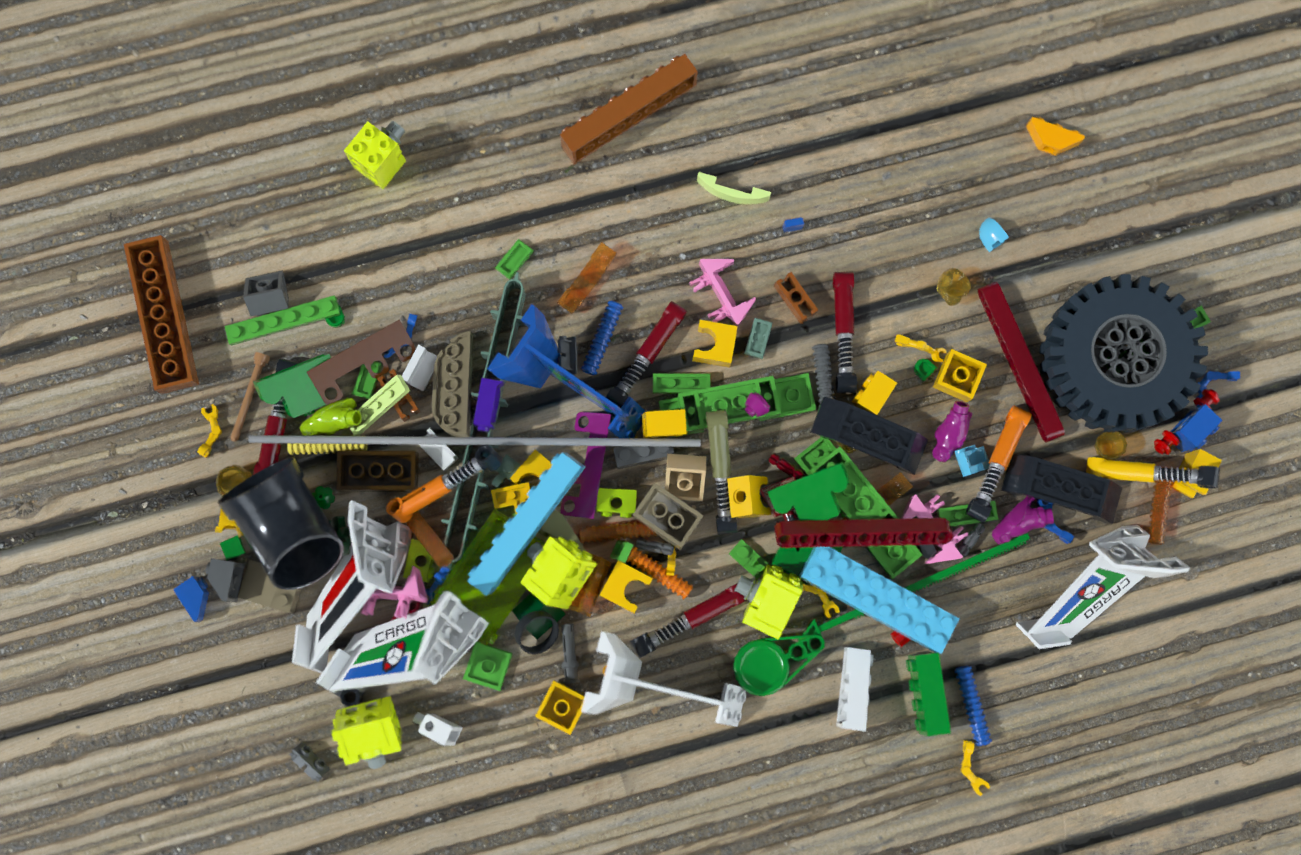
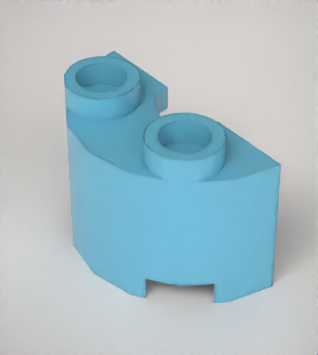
M976 445L954 451L963 477L988 469L990 466L984 446L976 448Z

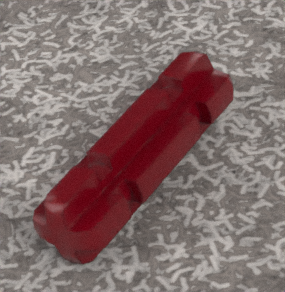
M773 453L768 460L769 463L777 465V468L789 476L790 474L792 477L795 476L796 480L804 475L802 470L796 469V466L785 459H780V456L776 453Z

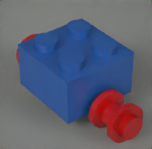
M1204 389L1202 391L1203 397L1193 400L1197 408L1190 410L1171 431L1164 430L1162 432L1163 438L1154 441V448L1158 453L1169 455L1172 445L1176 446L1181 452L1192 451L1195 448H1201L1207 442L1205 438L1209 434L1213 435L1220 428L1218 425L1223 421L1210 407L1211 404L1217 405L1219 403V395L1216 391Z

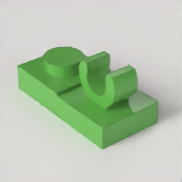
M742 539L729 553L756 580L764 573L767 565H770Z

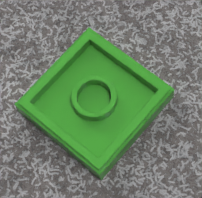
M476 642L463 679L501 691L513 653Z

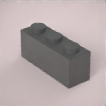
M671 436L660 439H671ZM621 446L614 448L617 469H623L667 460V454H674V450L670 446Z

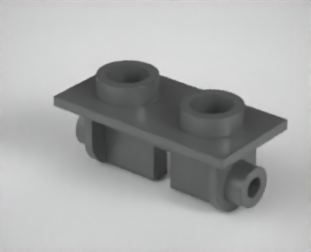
M559 336V340H557L558 353L562 354V356L558 357L559 366L572 375L577 374L576 336L569 338L567 336Z
M303 742L293 748L289 754L291 760L300 768L305 764L308 766L304 772L313 781L319 782L323 775L330 770L326 763Z

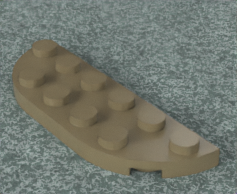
M471 331L454 337L450 340L451 343L439 352L433 373V416L445 432L463 438L470 437L473 333Z

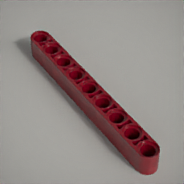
M993 282L978 288L979 299L1028 409L1032 413V418L1041 438L1047 443L1064 436L1063 425L998 282Z
M945 518L781 521L774 527L777 545L783 548L947 544L953 539L950 523Z

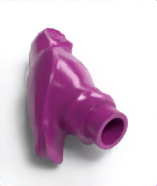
M955 401L950 409V413L947 414L943 423L935 431L934 437L937 439V445L933 449L932 455L938 462L949 461L954 451L958 448L960 449L966 440L972 413L968 411L970 405L966 402Z
M1026 496L993 529L992 537L997 544L1009 542L1011 538L1025 535L1033 529L1044 528L1047 524H1053L1052 509H1043V507L1031 508L1030 506L1034 503L1035 498Z

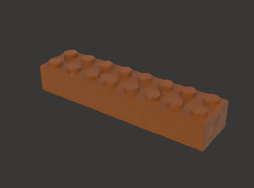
M686 54L674 57L665 67L664 65L660 66L654 74L643 77L634 87L629 86L623 94L612 97L603 107L598 106L589 116H583L572 127L567 126L560 134L561 147L572 163L576 164L695 87L698 71Z
M159 235L123 244L154 390L160 394H165L199 385L168 240Z

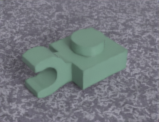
M507 454L502 459L501 466L495 470L499 474L491 483L497 489L500 488L505 479L511 482V476L521 466V464Z

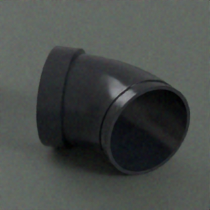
M294 457L278 461L255 473L228 491L218 501L227 518L234 520L266 574L269 576L271 583L283 590L299 589L317 582L332 571L343 554L342 541L304 482L303 477L305 474Z

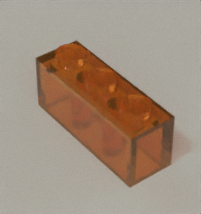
M591 554L593 556L592 560L597 565L568 608L587 617H591L611 564L606 559Z

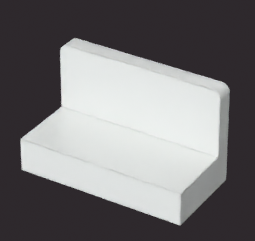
M418 345L402 375L405 382L424 391L434 373L437 356Z
M430 428L427 430L428 434L425 437H438ZM419 444L444 471L458 459L446 445Z

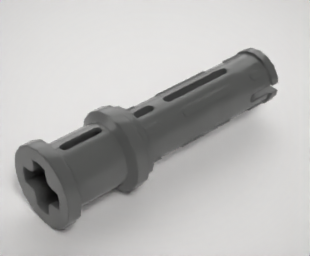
M562 624L564 662H562L561 666L564 668L563 684L580 683L577 669L579 663L576 661L574 624Z

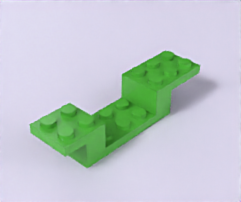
M809 373L778 379L769 376L678 393L677 398L659 401L660 411L685 409L687 434L682 436L703 432L707 428L706 412L726 410L728 424L759 419L760 422L816 411ZM752 392L760 394L770 406L769 413L760 417H751L745 411V402L749 394Z
M820 437L794 458L807 475L843 462L850 482L844 491L834 492L841 511L848 520L899 519L841 447L836 449L830 440ZM915 545L865 546L891 579H894L923 555Z

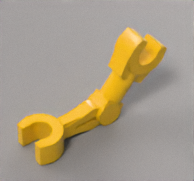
M897 334L894 341L898 346L913 347L930 353L934 362H943L944 360L939 357V353L947 352L945 348L934 349L924 341L912 340L903 335Z
M214 404L211 405L213 410L209 414L204 407L201 408V413L210 422L212 430L207 441L197 451V453L205 458L209 456L213 443L222 434L217 421L218 408Z
M675 546L673 554L668 555L666 575L674 576L676 565Z
M803 583V591L817 594L823 602V613L827 618L831 617L829 614L830 608H833L837 614L840 612L839 607L829 599L826 592L815 586Z
M964 740V757L960 771L969 779L975 793L982 796L983 794L979 791V786L984 785L988 789L990 786L985 780L976 776L971 771L970 760L971 754L974 751V743Z

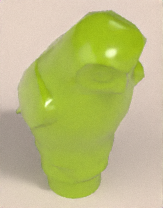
M353 398L339 400L317 410L300 425V431L303 436L332 435L341 429L358 426L361 423V413L358 410H353L357 406Z

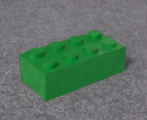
M930 652L908 655L906 668L911 674L909 688L910 691H913L914 695L912 708L913 711H916L917 719L914 721L916 731L927 737L951 734L939 653Z

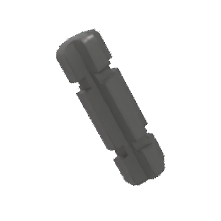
M981 523L974 525L973 531L969 532L962 542L963 545H960L957 549L963 557L967 556L970 552L969 549H972L980 538V534L986 529Z
M638 538L636 543L638 549H646L647 551L672 555L674 546L671 544L652 540L647 541L642 538Z

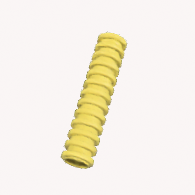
M287 443V448L290 455L294 453L296 455L300 453L305 455L306 453L312 454V452L314 454H318V452L320 454L324 452L326 454L330 452L335 454L337 451H367V444Z

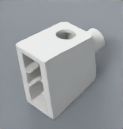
M418 712L413 719V723L420 726L419 733L444 746H454L463 727L436 714L427 713L423 715Z

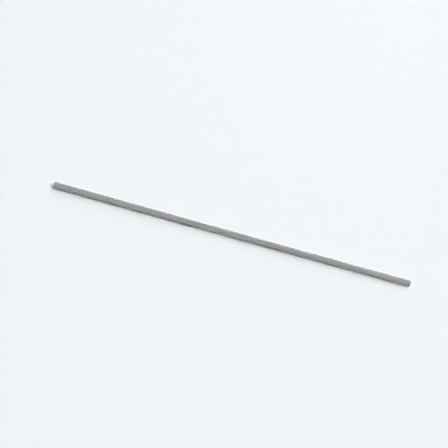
M249 435L248 438L249 443L701 447V439Z

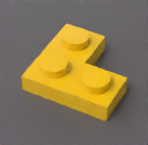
M529 482L491 490L495 510L514 506L516 510L522 501H527L529 498L527 494L530 491Z

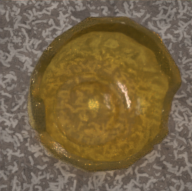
M1104 432L1097 437L1094 447L1097 455L1101 458L1116 460L1126 452L1127 442L1120 432Z

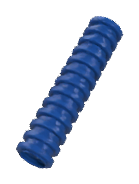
M615 301L607 302L606 312H603L604 317H601L602 322L598 325L597 334H594L595 339H592L593 344L590 345L591 349L588 350V355L585 357L586 361L583 362L584 366L581 367V370L587 374L597 375L596 370L600 368L598 365L602 363L603 353H606L605 348H608L607 343L610 342L609 338L612 337V332L615 330L614 326L617 325L616 321L619 320L618 316L621 315L620 310H623V306Z
M969 665L958 667L954 672L957 673L956 679H959L957 683L961 686L959 690L962 691L961 697H964L963 703L966 704L964 708L967 709L966 715H969L968 721L971 722L969 726L973 729L971 733H974L973 739L976 740L974 744L976 746L990 744L992 742V739L989 738L991 734L987 731L989 727L986 726L987 720H984L986 716L982 713L984 709L981 708L982 702H979L980 696L977 695L979 691L976 690L977 684H974L975 678L972 677L974 674L970 670L972 667Z

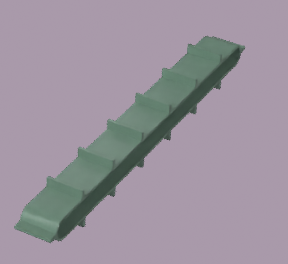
M516 272L514 279L506 282L499 311H490L493 319L496 320L489 352L481 351L483 359L487 360L483 378L489 379L490 371L487 368L494 359L508 295L512 289H520L521 293L506 357L509 358L513 352L519 325L526 326L521 321L525 291L519 272ZM505 385L500 388L501 394L498 405L497 417L500 406L508 407L506 400L502 399ZM471 393L474 400H478L479 393ZM473 422L470 430V437L476 436L478 428L474 426ZM489 429L487 437H493V429ZM467 445L463 464L467 465L468 461H470L473 445ZM490 445L492 448L499 447L498 445ZM485 470L478 473L460 554L454 560L449 558L448 551L465 481L457 485L450 519H441L442 523L448 525L442 554L448 561L447 568L452 571L455 563L461 562L466 555L471 531H479V528L472 525L480 490H489V487L482 483Z

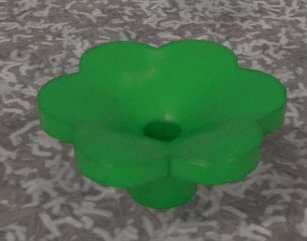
M318 486L315 492L312 493L319 506L325 510L329 509L331 503L335 502V496L332 494L333 490L330 487Z

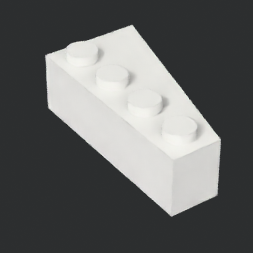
M844 648L836 726L840 728L866 731L867 706L869 704L868 689L871 684V674L869 673L870 666L872 667L873 665L871 650Z

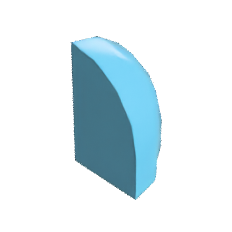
M987 218L981 224L979 230L980 239L989 252L1009 238L994 219Z

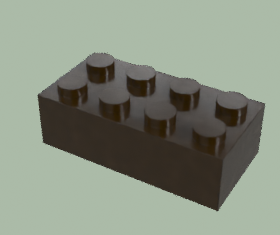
M337 451L336 490L339 492H412L418 488L419 453L416 451Z

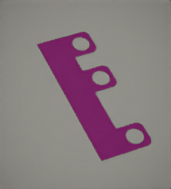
M579 412L576 415L574 428L579 432H590L589 438H607L611 414ZM582 416H586L589 420L585 428H581L578 425V421ZM587 446L585 464H583L586 467L574 482V484H581L579 497H563L560 513L564 516L594 519L606 446ZM568 500H572L575 504L571 512H566L564 509V504Z

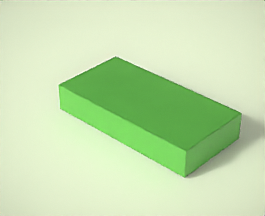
M518 239L495 269L511 280L534 251Z
M374 361L371 365L372 371L375 373L381 372L383 364ZM364 364L361 365L352 394L369 400L374 394L378 380L371 377Z
M618 540L611 552L610 558L625 563L633 544Z

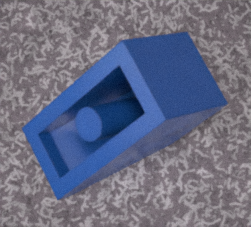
M192 576L173 590L194 622H201L204 618L209 592L206 589L208 587L206 581L202 577L199 578L197 576Z

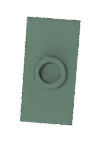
M754 318L744 355L763 359L772 322Z

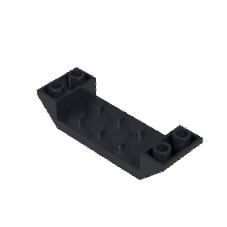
M825 396L810 430V433L827 440L839 442L897 466L898 469L915 475L928 442V439L918 432L851 404Z
M1013 454L1005 473L1001 491L1017 496L1026 495L1094 516L1093 519L1112 525L1122 487L1109 479L1037 457Z

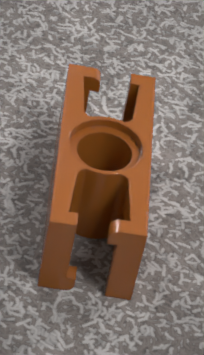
M792 272L788 273L785 279H779L775 282L774 288L800 324L807 320V316L803 315L799 309L802 305H805L810 311L811 317L816 315L818 312L817 307ZM783 280L785 282L789 281L793 289L790 292L781 284ZM796 294L800 297L801 301L795 302L791 296Z
M394 369L389 371L391 378L398 375ZM384 375L377 378L382 387L386 385ZM409 392L394 405V408L404 422L410 419V416L403 413L401 406L407 402L413 407L410 410L412 413L417 415L421 412Z

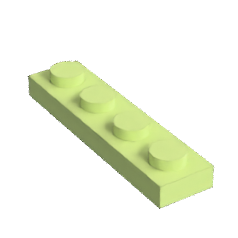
M402 375L393 377L358 409L361 413V423L358 426L350 427L354 436H360L410 392Z

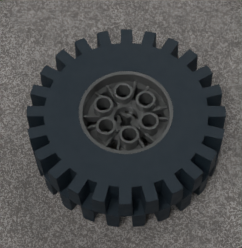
M1122 274L1115 280L1108 276L1101 278L1095 284L1089 283L1053 314L1051 317L1053 319L1052 322L1046 326L1043 333L1046 336V340L1040 345L1039 354H1045V360L1040 364L1041 373L1047 372L1049 380L1044 383L1047 391L1054 389L1059 396L1054 400L1059 408L1066 405L1071 410L1067 416L1074 421L1082 418L1086 421L1085 427L1089 429L1104 428V433L1113 434L1118 431L1132 433L1140 429L1149 428L1173 417L1175 412L1185 408L1190 403L1187 398L1198 392L1201 385L1196 380L1204 376L1207 366L1200 364V360L1208 355V346H1199L1198 340L1206 334L1203 326L1194 328L1191 323L1193 319L1198 317L1196 311L1191 309L1184 312L1180 307L1186 299L1181 294L1171 298L1166 294L1170 286L1161 282L1152 287L1150 286L1151 278L1141 276L1135 281H1131V274ZM1130 330L1136 333V339L1131 338ZM1110 333H1114L1117 336L1116 342L1111 340ZM1098 339L1107 345L1105 347L1095 345V342ZM1142 346H1146L1149 354H1145L1142 351ZM1103 351L1110 354V359H1106L1103 356ZM1127 351L1122 358H1118L1121 352ZM1136 363L1142 366V372L1136 370ZM1107 364L1110 368L1103 373L1100 367ZM1116 366H1120V369L1123 371L1122 375L1116 372ZM1128 372H1130L1133 383L1127 384Z

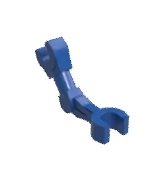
M409 314L406 332L410 339L412 338L413 327L417 320V315ZM392 347L389 349V353L383 356L384 358H389L396 352Z
M1217 371L1207 372L1203 379L1198 382L1201 386L1196 398L1203 397L1202 391L1207 389L1206 386L1210 381L1219 379L1237 381V379H1240V371L1226 373Z
M1037 499L1038 507L1052 509V503L1048 502L1047 505H1044L1042 500ZM1055 523L1047 524L1044 527L1059 536V539L1066 544L1071 543L1074 538L1069 532L1058 528Z
M445 565L442 566L438 573H435V582L431 588L425 589L426 594L429 596V600L426 602L427 605L435 600L434 591L446 580V575L450 569Z

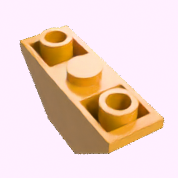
M1032 117L1026 126L1037 149L1055 156L1078 146L1085 138V135L1080 134L1079 131L1065 129L1060 124L1048 123L1040 117Z

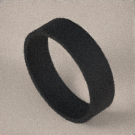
M540 610L533 611L522 617L516 625L514 632L515 640L524 652L540 654L554 645L559 635V626L549 613ZM540 618L552 620V631L544 642L532 647L521 644L522 632L529 623Z

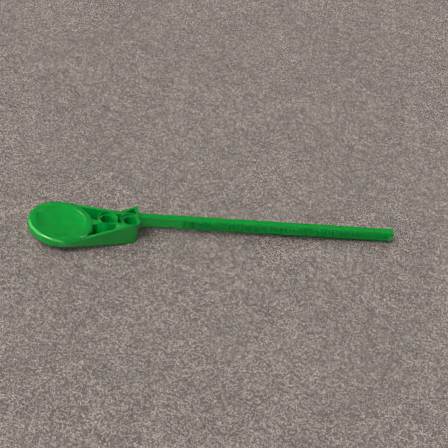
M1026 533L1025 535L1013 538L1009 542L995 546L904 588L912 593H916V590L919 592V589H926V586H932V583L935 585L936 582H942V579L945 580V577L949 579V576H955V573L959 574L958 571L962 573L965 569L968 570V567L971 569V566H978V563H985L984 560L988 561V559H993L994 556L997 557V554L1000 556L1004 552L1007 553V550H1014L1017 546L1020 547L1023 543L1026 544L1030 537ZM854 609L817 626L815 619H813L801 636L779 637V639L764 638L749 641L739 649L734 659L733 671L736 681L742 689L751 695L763 697L776 693L823 650L825 642L821 632L852 618L857 620V617L860 618V615L864 617V613ZM813 638L819 641L817 649H813L810 646V641ZM797 639V642L788 647L787 653L773 642L776 640ZM795 646H799L802 650V654L799 657H795L792 653V649ZM788 659L796 661L806 659L789 676L790 665Z

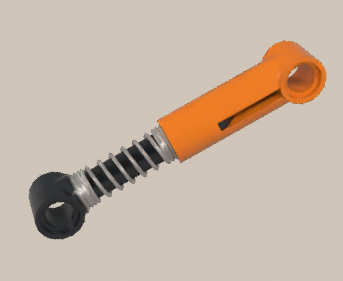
M1015 405L1011 407L1005 420V426L989 460L990 466L987 470L988 473L985 474L986 478L983 479L982 487L979 488L980 492L970 501L965 515L982 523L987 520L992 509L990 502L992 500L991 497H993L992 493L995 492L994 488H997L996 483H999L1000 474L1007 470L1032 413Z
M483 445L478 448L471 462L468 461L467 465L463 464L464 467L459 466L458 470H454L455 472L450 471V475L441 474L402 498H392L386 506V512L398 522L406 523L415 512L451 492L452 488L457 486V483L461 484L466 478L469 479L470 476H474L475 473L483 470H497L502 464V456L490 445Z

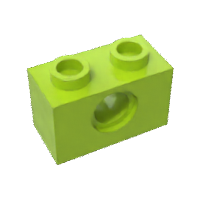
M599 488L597 513H601L602 517H612V514H620L621 518H631L636 511L637 490ZM613 499H620L622 506L618 509L613 508L611 505Z
M411 539L403 578H408L411 575L412 566H415L420 570L423 582L429 583V579H433L435 568L432 565L433 560H437L439 549L436 548L437 545ZM421 556H425L427 559L423 567L417 564V560Z

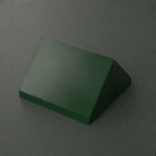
M533 593L528 595L512 610L519 621L526 614L538 610L549 613L556 622L566 615L562 608L545 605ZM547 618L536 619L525 628L538 640L552 627V620Z

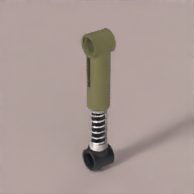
M726 410L706 412L712 477L717 481L715 484L717 485L716 490H718V493L716 494L718 495L717 500H719V503H717L719 505L718 515L716 516L718 535L737 533V520L731 517L727 481L732 475L727 431Z

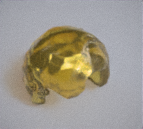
M956 268L944 271L937 283L938 293L950 306L957 305L972 288L966 275Z
M236 464L226 466L219 471L216 478L218 493L221 496L225 495L236 485L252 476V474Z

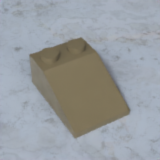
M656 483L653 484L633 514L635 518L679 550L682 549L704 516Z
M249 560L238 598L287 613H295L302 588L283 590L275 587L261 563Z

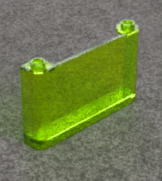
M496 509L493 510L464 552L462 558L428 605V607L435 605L444 591L452 593L461 600L460 603L489 623L478 640L485 646L489 643L491 645L494 644L499 636L496 633L527 589L520 582L529 568L533 566L532 559L528 557L529 548L536 542L543 546L545 545L544 541L535 536L496 590L487 596L467 581L470 578L468 574L472 568L482 562L480 558L483 553L494 546L492 544L494 538L505 531L504 525L509 518Z

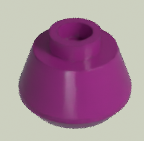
M757 392L749 394L745 402V411L751 417H760L769 413L770 406Z

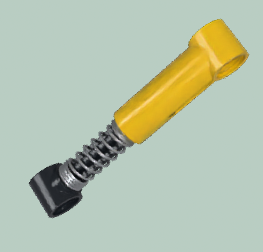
M1089 457L1087 458L1086 473L1105 479L1152 483L1155 480L1159 481V479L1161 481L1166 480L1167 482L1169 480H1172V482L1178 481L1179 483L1183 481L1184 483L1197 484L1201 488L1217 489L1219 487L1220 468L1199 466V469L1194 468L1192 470L1189 468L1188 470H1184V468L1178 469V467L1176 469L1171 467L1170 469L1156 466V463L1115 461Z

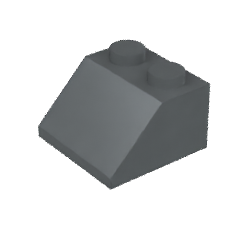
M283 270L245 278L243 298L250 317L288 309L289 297Z
M211 558L206 567L207 579L222 601L237 603L245 564Z

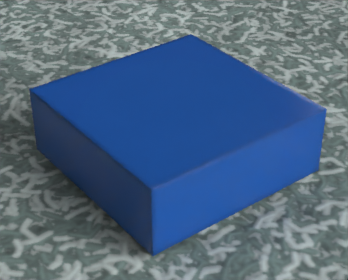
M803 218L785 220L783 231L801 230L804 226Z

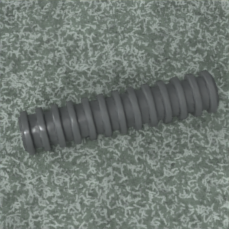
M817 344L812 347V350H814L813 356H815L813 361L816 362L814 367L816 368V379H818L816 385L819 386L817 388V391H819L818 397H820L819 403L822 402L824 396L836 400L833 397L835 395V392L832 390L834 389L832 385L833 380H831L833 374H830L832 368H830L831 362H829L830 356H828L830 351L827 350L829 348L827 344Z

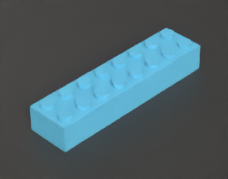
M568 453L556 454L551 461L552 467L541 474L539 477L541 482L530 489L527 494L529 496L527 501H522L515 510L517 512L516 516L509 518L505 523V531L494 538L492 541L494 546L483 553L480 558L482 562L478 566L475 565L469 572L470 578L467 582L487 596L496 590L586 466Z
M814 547L799 574V578L935 653L942 654L959 621V618L830 547Z

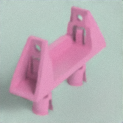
M701 259L699 266L704 275L690 281V286L697 285L693 288L694 292L707 285L713 288L722 307L708 314L709 319L716 317L712 322H719L728 317L734 326H739L756 298L753 297L749 301L736 306L721 276L719 277L718 275L719 272L734 264L733 259Z
M915 494L910 497L901 519L914 518L915 516L918 518H933L931 513L945 503L942 501L934 505L940 498L937 494L927 503L923 504ZM959 526V528L952 532V541L947 544H937L941 550L936 551V554L925 561V563L929 564L962 558L963 556L957 550L955 544L967 537L968 533L966 532L958 536L964 529L962 526Z
M412 566L411 575L408 576L405 587L394 586L392 593L376 589L363 605L361 614L373 616L376 600H399L394 616L407 619L410 602H428L420 570Z

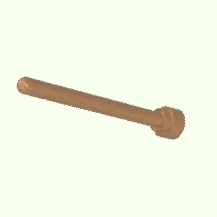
M255 352L253 358L255 360V367L231 435V440L234 442L239 439L256 389L253 381L259 379L262 368L269 363L270 356Z

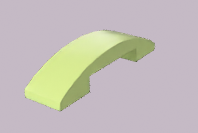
M701 172L698 173L697 182L705 190L723 200L739 204H759L769 201L771 195L769 191L753 187L752 193L749 194L717 185V177Z

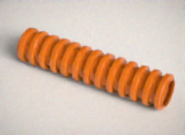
M632 547L626 562L630 561L632 566L636 565L637 569H642L641 572L645 571L647 576L651 575V578L657 579L656 582H661L662 586L666 585L667 589H672V592H676L677 596L681 595L683 600L687 598L693 589L692 584H687L688 581L684 582L682 577H677V574L674 576L666 575L667 567L663 568L662 564H657L658 561L655 560L654 562L652 557L648 558L647 554H642L643 551H638L637 547Z

